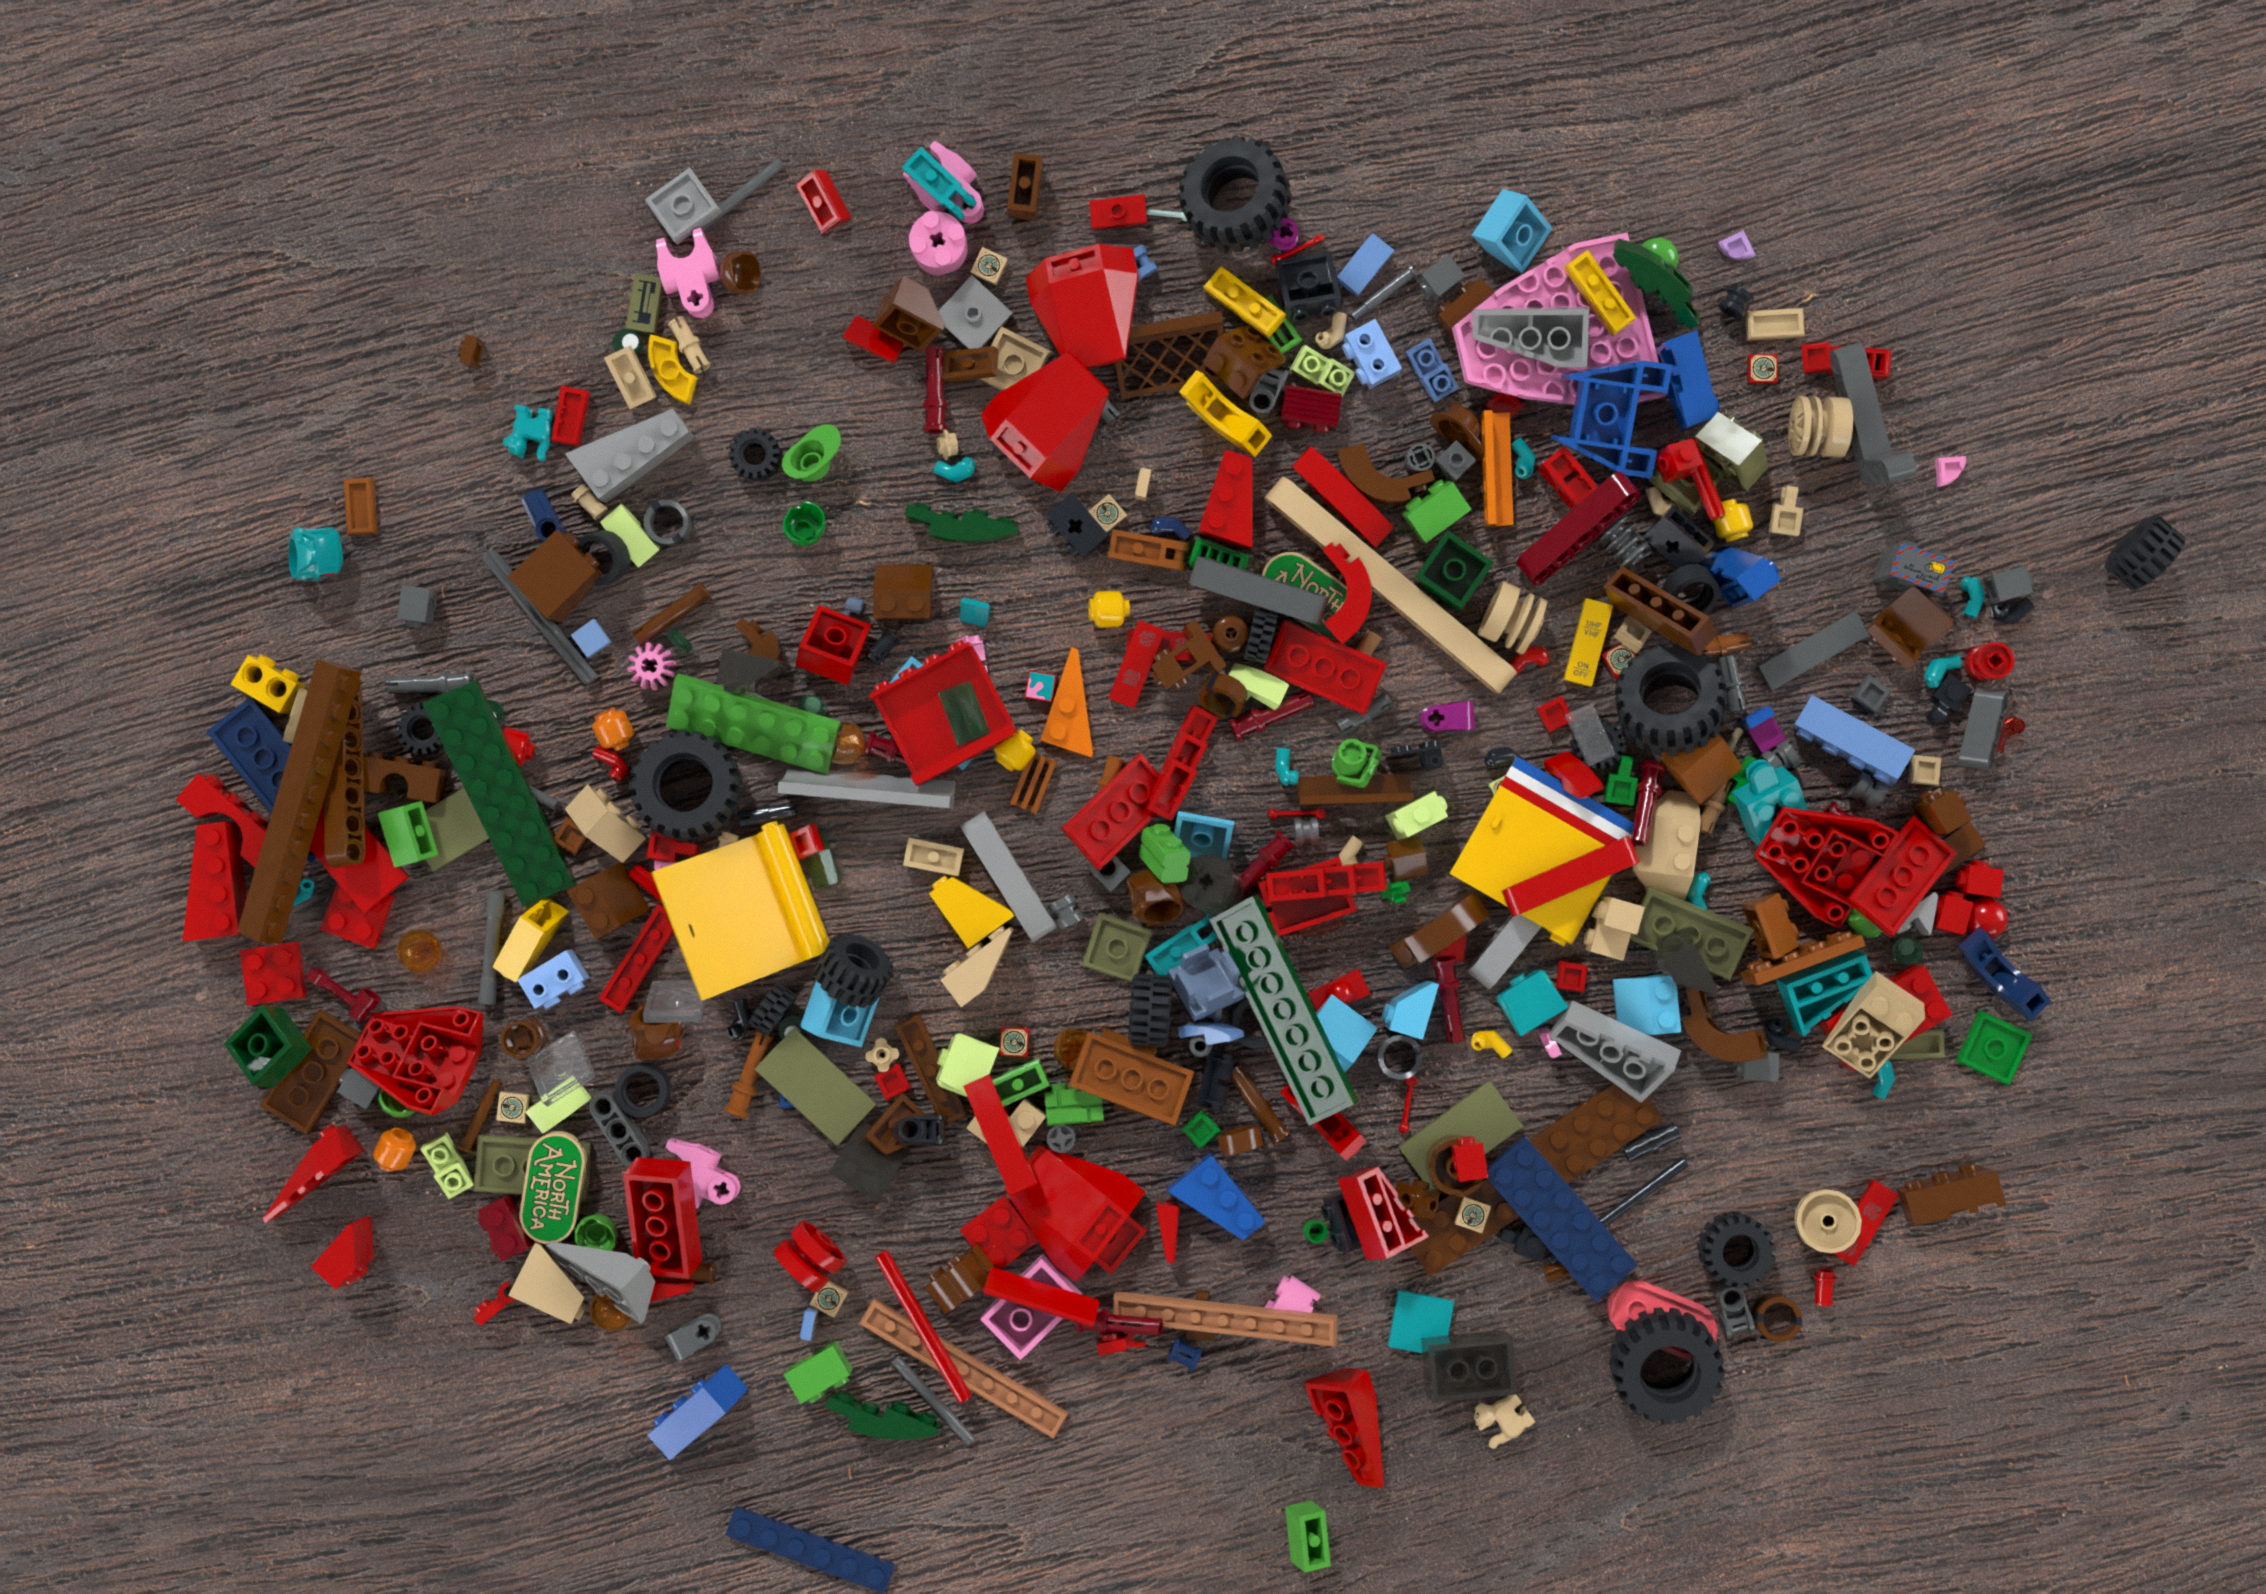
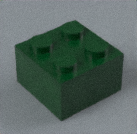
M1447 530L1412 581L1456 612H1459L1494 562Z
M263 1004L224 1043L250 1083L255 1086L275 1088L312 1050V1047L284 1008Z

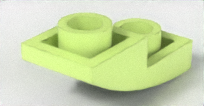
M1306 345L1301 347L1289 370L1326 391L1341 393L1342 397L1355 375V372L1334 359L1324 357Z
M622 503L600 522L605 530L614 532L622 538L628 547L630 559L638 568L660 549V546L640 527L641 523Z
M1238 663L1232 666L1228 674L1245 686L1247 699L1252 696L1273 710L1279 707L1289 687V684L1266 672Z
M573 1076L555 1088L549 1095L531 1106L526 1111V1114L544 1134L588 1102L591 1096L576 1077Z
M447 1132L421 1147L420 1150L436 1172L434 1178L448 1199L474 1186L470 1172Z

